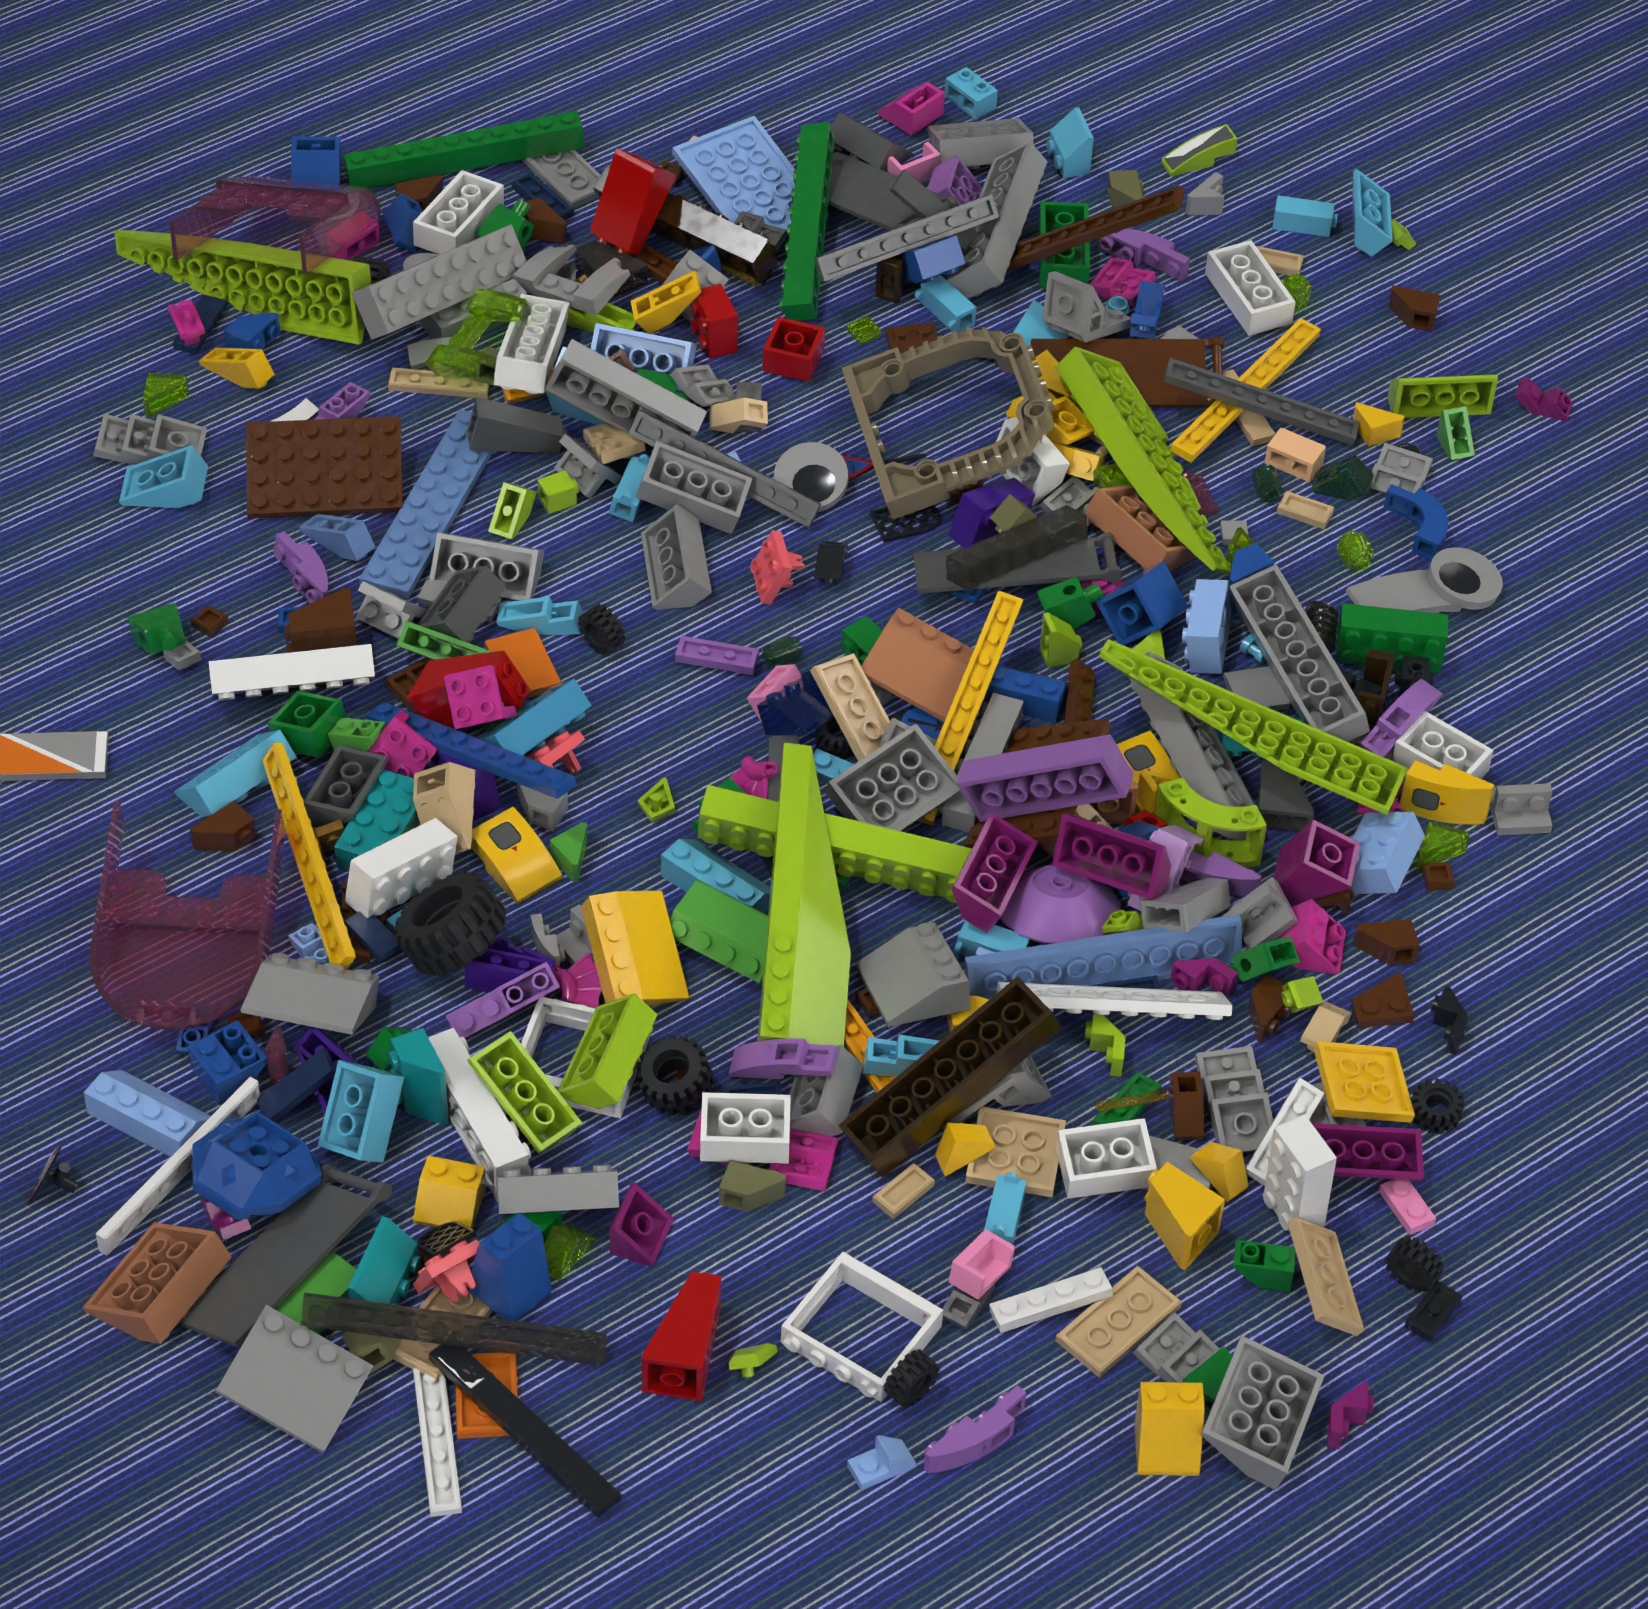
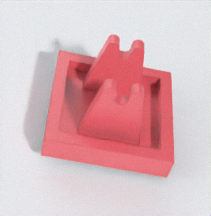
M771 531L768 538L763 541L758 555L751 562V573H753L756 590L759 593L762 604L771 605L781 588H791L794 583L789 580L791 578L790 572L792 570H802L805 566L804 563L800 562L802 556L787 551L782 532Z
M565 731L557 737L549 738L545 741L546 745L543 748L530 752L525 757L554 768L552 763L560 759L570 773L573 774L582 768L572 749L585 739L580 731L571 734Z
M477 1239L469 1244L466 1241L458 1243L450 1249L451 1253L447 1254L444 1258L441 1255H437L424 1264L426 1267L418 1271L420 1276L413 1283L418 1294L437 1285L452 1303H456L459 1300L456 1292L464 1298L467 1297L469 1292L466 1285L469 1289H473L476 1286L469 1266L475 1260L479 1246Z

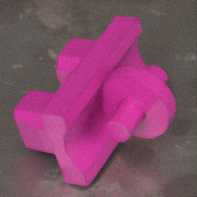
M192 299L182 300L178 305H168V312L180 339H183L185 345L200 342L199 335L205 334V329Z

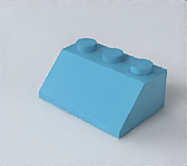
M1355 169L1353 171L1352 190L1354 244L1358 250L1364 251L1372 257L1393 241L1390 194L1358 169Z
M338 1060L318 1146L360 1161L384 1162L404 1077L382 1069Z

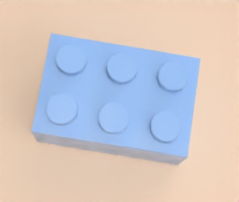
M1196 579L1195 590H1190L1189 602L1191 609L1186 611V624H1188V628H1183L1182 641L1184 644H1187L1185 647V662H1189L1190 673L1222 674L1232 619L1228 580Z
M1374 812L1364 814L1352 838L1360 842L1351 886L1354 894L1397 893L1425 837L1414 812H1388L1387 815Z

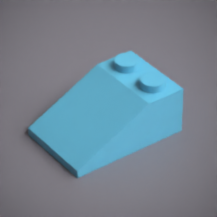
M190 445L127 467L119 503L122 506L181 508L189 504L193 505L202 499L208 465L194 446Z

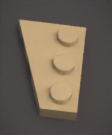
M606 423L583 429L584 440L602 465L621 458L629 459L632 455L636 456L637 453L646 451L645 442Z

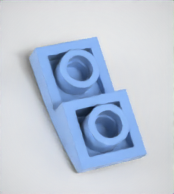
M313 923L288 935L291 944L301 958L313 959L317 964H330L319 929Z

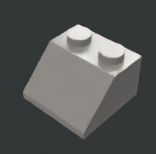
M689 250L663 285L694 270L698 274L701 288L722 284L724 288L729 279L693 251ZM690 304L681 313L689 321L693 319Z

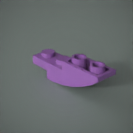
M1127 228L1097 240V248L1120 259L1132 260L1133 265L1136 267L1141 262H1144L1182 282L1188 277L1190 258L1174 251L1175 243L1167 239Z
M349 382L319 407V416L314 420L357 418L369 399L370 392Z
M285 532L275 534L274 555L277 560L281 561L294 574L292 578L294 588L310 604L326 597L328 594L327 573L316 551L308 542L298 545Z
M1421 678L1378 719L1377 725L1364 738L1359 747L1386 758L1395 748L1396 741L1425 711L1429 712L1443 693Z
M1191 851L1188 859L1192 860L1189 869L1184 867L1179 882L1184 885L1206 877L1228 879L1229 896L1245 897L1260 886L1262 876L1215 852L1209 858H1206L1198 852Z
M545 962L451 1012L446 1017L459 1038L462 1036L467 1038L560 988V985L549 964Z
M789 1038L752 1042L735 1048L729 1076L784 1079V1074L833 1077L839 1050L836 1045L808 1044L805 1039Z
M1017 1385L1009 1393L1004 1392L996 1401L995 1406L989 1411H983L976 1421L966 1416L959 1423L954 1422L951 1424L943 1438L938 1442L933 1441L924 1452V1470L927 1473H935L957 1468L985 1456L1013 1436L1015 1417L1025 1408L1026 1392Z

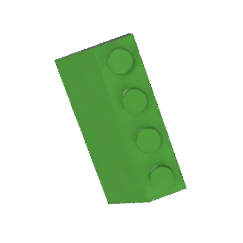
M696 880L675 907L671 916L670 924L674 939L759 984L762 983L768 915L700 880Z

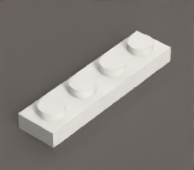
M1301 1078L1297 1080L1245 1169L1248 1176L1265 1186L1274 1128L1304 1114L1310 1119L1324 1092Z
M1100 1267L991 1303L989 1307L990 1313L1000 1333L1112 1297L1113 1290Z

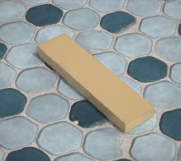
M392 367L388 390L488 399L491 385L475 381V375Z
M1234 369L1223 372V376L1235 380L1239 378ZM1245 409L1235 419L1252 446L1268 443L1275 436V432L1263 415Z

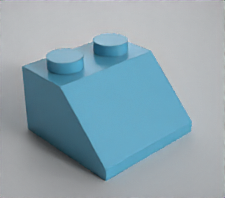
M1079 107L1074 108L1050 130V139L1046 143L1048 154H1052L1056 170L1059 169L1063 178L1090 174L1094 137Z

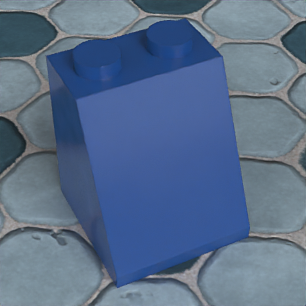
M1164 561L1143 570L1105 594L1104 597L1095 601L1116 640L1121 645H1126L1162 628L1189 607Z
M520 1212L479 1242L471 1271L476 1286L473 1289H469L467 1286V1290L510 1325L548 1297L552 1291L542 1230Z

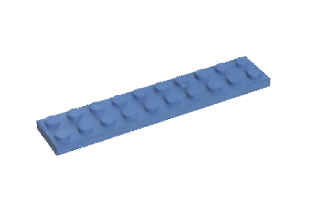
M461 409L458 411L359 578L360 585L363 581L406 599L410 597L433 557L437 533H447L494 452L470 450L467 429L472 412Z
M1239 914L1202 920L1197 927L1188 932L1169 931L1162 927H1154L965 957V975L969 980L970 996L991 999L997 994L998 982H1011L1017 976L1024 983L1089 986L1157 975L1158 980L1170 979L1172 965L1175 961L1216 958L1228 966V964L1234 962L1233 955L1242 952V920Z

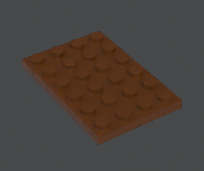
M400 416L246 422L248 519L315 516L316 514L399 512L402 508Z
M1105 718L1015 729L1005 753L1108 735L1112 725ZM1078 805L1002 819L1038 841L1037 845L1055 844L1058 839L1062 814L1074 815ZM977 816L975 825L971 827L963 844L964 847H973L985 821L980 822Z

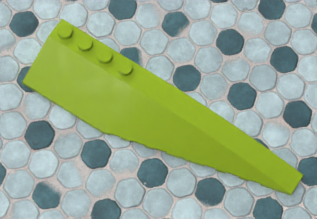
M114 231L118 255L141 266L148 264L153 268L154 272L159 274L165 272L173 276L172 280L180 284L186 282L191 285V289L199 293L226 300V302L234 306V309L240 312L245 310L254 315L275 312L279 314L280 330L358 345L362 343L365 324L352 292L371 285L369 264L225 239L159 232Z
M1075 346L1055 368L1061 375L1059 377L1061 382L1071 391V398L1083 410V417L1094 427L1096 437L1104 443L1123 474L1165 526L1212 571L1229 575L1231 569L1222 550L1213 544L1216 541L1214 533L1205 527L1208 524L1206 516L1199 515L1198 510L1201 506L1189 480L1181 476L1184 470L1181 464L1173 459L1176 454L1170 451L1171 446L1166 444L1169 440L1166 432L1121 362Z
M1110 639L1106 641L1099 654L1100 658L1147 690L1187 714L1219 730L1284 771L1383 814H1388L1408 770L1407 767Z
M784 743L757 1041L792 1038L805 1039L808 1044L841 1045L844 1047L851 951L812 746Z

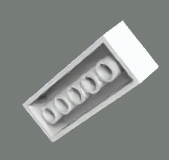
M525 294L520 295L497 356L494 385L508 390H525L530 394H544L566 331L570 302Z
M371 644L209 661L212 695L218 696L219 701L235 699V694L245 693L246 698L262 696V691L272 690L273 695L289 693V688L299 687V690L303 692L316 690V685L326 684V689L341 688L343 682L353 681V686L369 685L370 679L375 677Z
M451 1028L428 1037L445 1069L448 1117L475 1164L485 1167L486 1183L498 1202L497 1176H503V1170L521 1169V1175L532 1174L528 1160L531 1159V1153L527 1144L520 1142L515 1123L507 1120L505 1109L467 1062L471 1056L469 1055V1047L463 1036L459 1038L455 1029Z

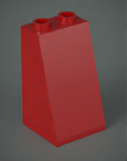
M616 148L590 232L597 235L596 240L608 246L610 243L616 245L615 250L626 256H629L630 253L639 255L677 175L637 154Z
M503 650L429 660L409 692L407 699L419 716L455 729L444 681L445 675L493 665L502 702H504L505 707L515 706L516 710L520 709L531 689Z
M709 1272L690 1273L643 1352L642 1392L698 1401L703 1400L721 1312L722 1276Z

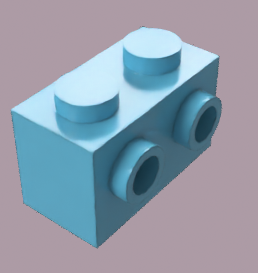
M965 67L946 78L945 97L975 120L997 108L998 90L969 68Z

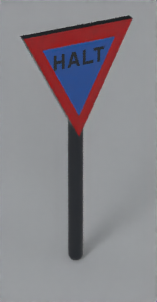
M922 453L884 460V463H900L923 459L927 457V454ZM842 456L848 469V482L874 467L872 460Z

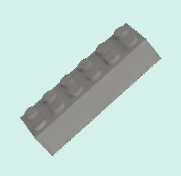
M573 339L568 344L545 387V390L625 433H629L638 412L642 410L695 437L707 411Z

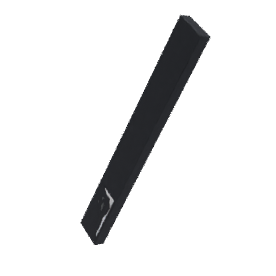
M452 1336L429 1353L428 1359L597 1518L621 1500L620 1492Z

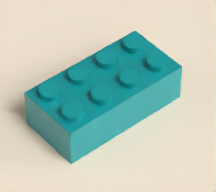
M382 770L356 815L349 821L334 846L337 869L349 872L352 859L418 827L420 821L413 802L414 778Z

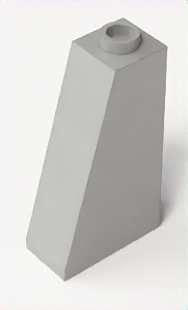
M1206 877L1166 891L1153 900L1148 898L1140 900L1143 928L1162 927L1169 931L1179 932L1192 930L1202 920L1210 919L1230 907L1228 879Z

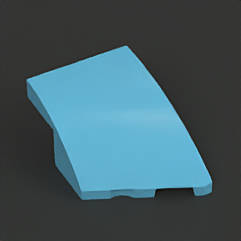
M1035 300L1032 301L1013 332L1021 334L1026 347L1031 345V339H1068V335L1046 326L1042 320L1044 306Z

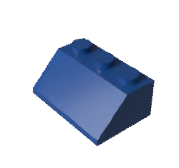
M998 664L982 705L984 702L989 703L992 694L996 693L1024 701L1022 715L1056 723L1067 696L1068 682Z

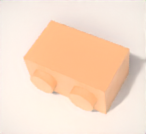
M1280 428L1267 445L1265 464L1311 482L1323 465L1326 446Z

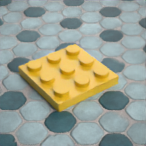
M1317 1041L1313 1049L1331 1116L1412 1122L1415 1114L1397 1048Z

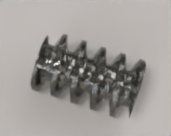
M1322 601L1309 602L1306 606V614L1329 653H1331L1336 645L1339 613L1334 606Z

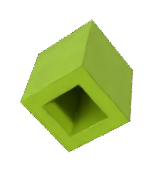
M566 470L537 480L538 498L548 514L577 505L576 494L579 493V487L576 480L571 479Z

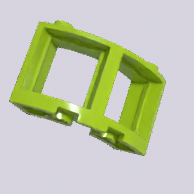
M1184 778L1158 784L1154 815L1168 823L1167 826L1177 825L1203 837L1201 845L1195 844L1192 851L1198 852L1206 858H1209L1215 852L1245 868L1260 866L1267 825L1256 805L1232 807L1211 802L1197 794ZM1181 814L1197 822V829L1190 826ZM1213 828L1227 831H1247L1246 839H1216L1212 837Z

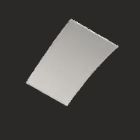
M306 398L295 408L272 421L307 420L319 409Z

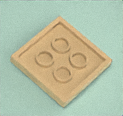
M981 1107L976 1125H986L996 1148L968 1163L965 1183L994 1188L997 1175L1006 1176L1008 1172H1013L1018 1175V1179L1026 1180L1025 1193L1053 1197L1059 1164L1056 1151L1058 1130L1065 1129L1066 1120Z

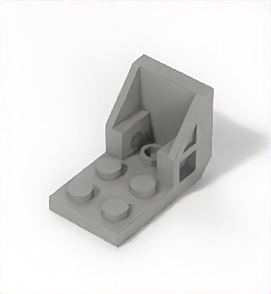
M1056 271L1048 273L1042 318L1048 328L1083 342L1131 328V317L1124 315L1123 311L1106 308L1101 303L1093 286Z
M1029 1055L952 1119L950 1123L961 1122L993 1099L1007 1107L1043 1103L1052 1095L1031 1055Z

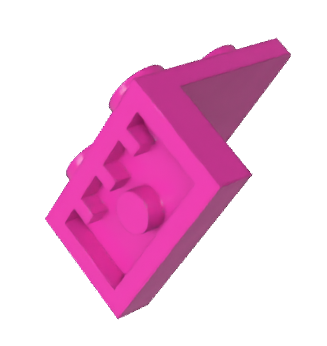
M493 665L444 676L455 729L477 726L517 716L515 706L505 707L504 702L501 700Z
M401 709L367 752L388 756V762L383 770L414 778V774L424 769L438 749L405 723L410 716Z

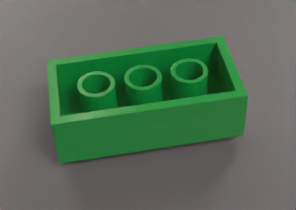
M1041 201L1039 235L1089 218V203ZM1089 242L1079 247L1076 246L1065 250L1062 253L1048 256L1045 259H1040L1039 288H1047L1048 273L1054 271L1088 284L1090 272Z
M1343 603L1336 637L1335 662L1366 665L1368 650L1373 649L1395 654L1393 668L1395 669L1401 668L1403 655L1430 658L1429 672L1440 673L1448 639V614Z

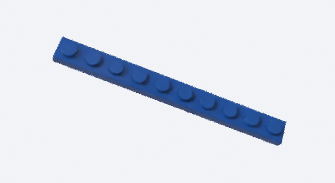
M384 702L366 714L367 720L386 722L388 725L401 708ZM402 709L410 716L405 723L437 747V752L556 799L577 786L575 776Z

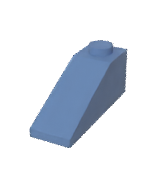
M316 514L299 527L300 532L343 559L360 561L367 557L369 551L375 548L363 520Z

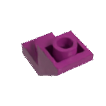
M1527 376L1519 381L1515 397L1529 413L1562 421L1569 418L1573 403L1559 386L1542 393L1540 388Z
M1216 958L1175 961L1172 965L1170 982L1178 989L1198 991L1205 983H1208L1213 989L1230 996L1236 990L1238 972Z
M200 1199L201 1206L219 1238L224 1240L251 1229L248 1218L237 1220L207 1199Z
M1362 1382L1331 1405L1327 1422V1448L1340 1449L1342 1437L1347 1438L1349 1424L1364 1425L1367 1414H1372L1374 1397L1373 1395H1368V1383Z

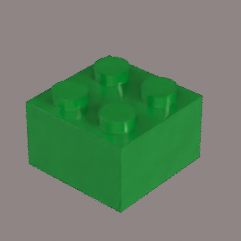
M297 690L268 722L270 732L281 730L293 752L320 758L332 745L328 733L341 718H347L341 699Z

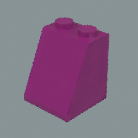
M1314 819L1311 820L1279 851L1274 879L1278 881L1288 902L1295 905L1349 889L1352 886L1360 842Z

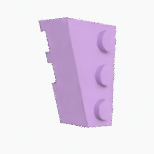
M1177 825L1158 828L1149 839V841L1164 845L1167 850L1171 870L1166 891L1180 887L1178 882L1184 867L1189 869L1192 860L1188 859L1194 845L1200 846L1204 839ZM1128 892L1127 895L1130 898L1127 905L1141 911L1140 900L1146 898Z

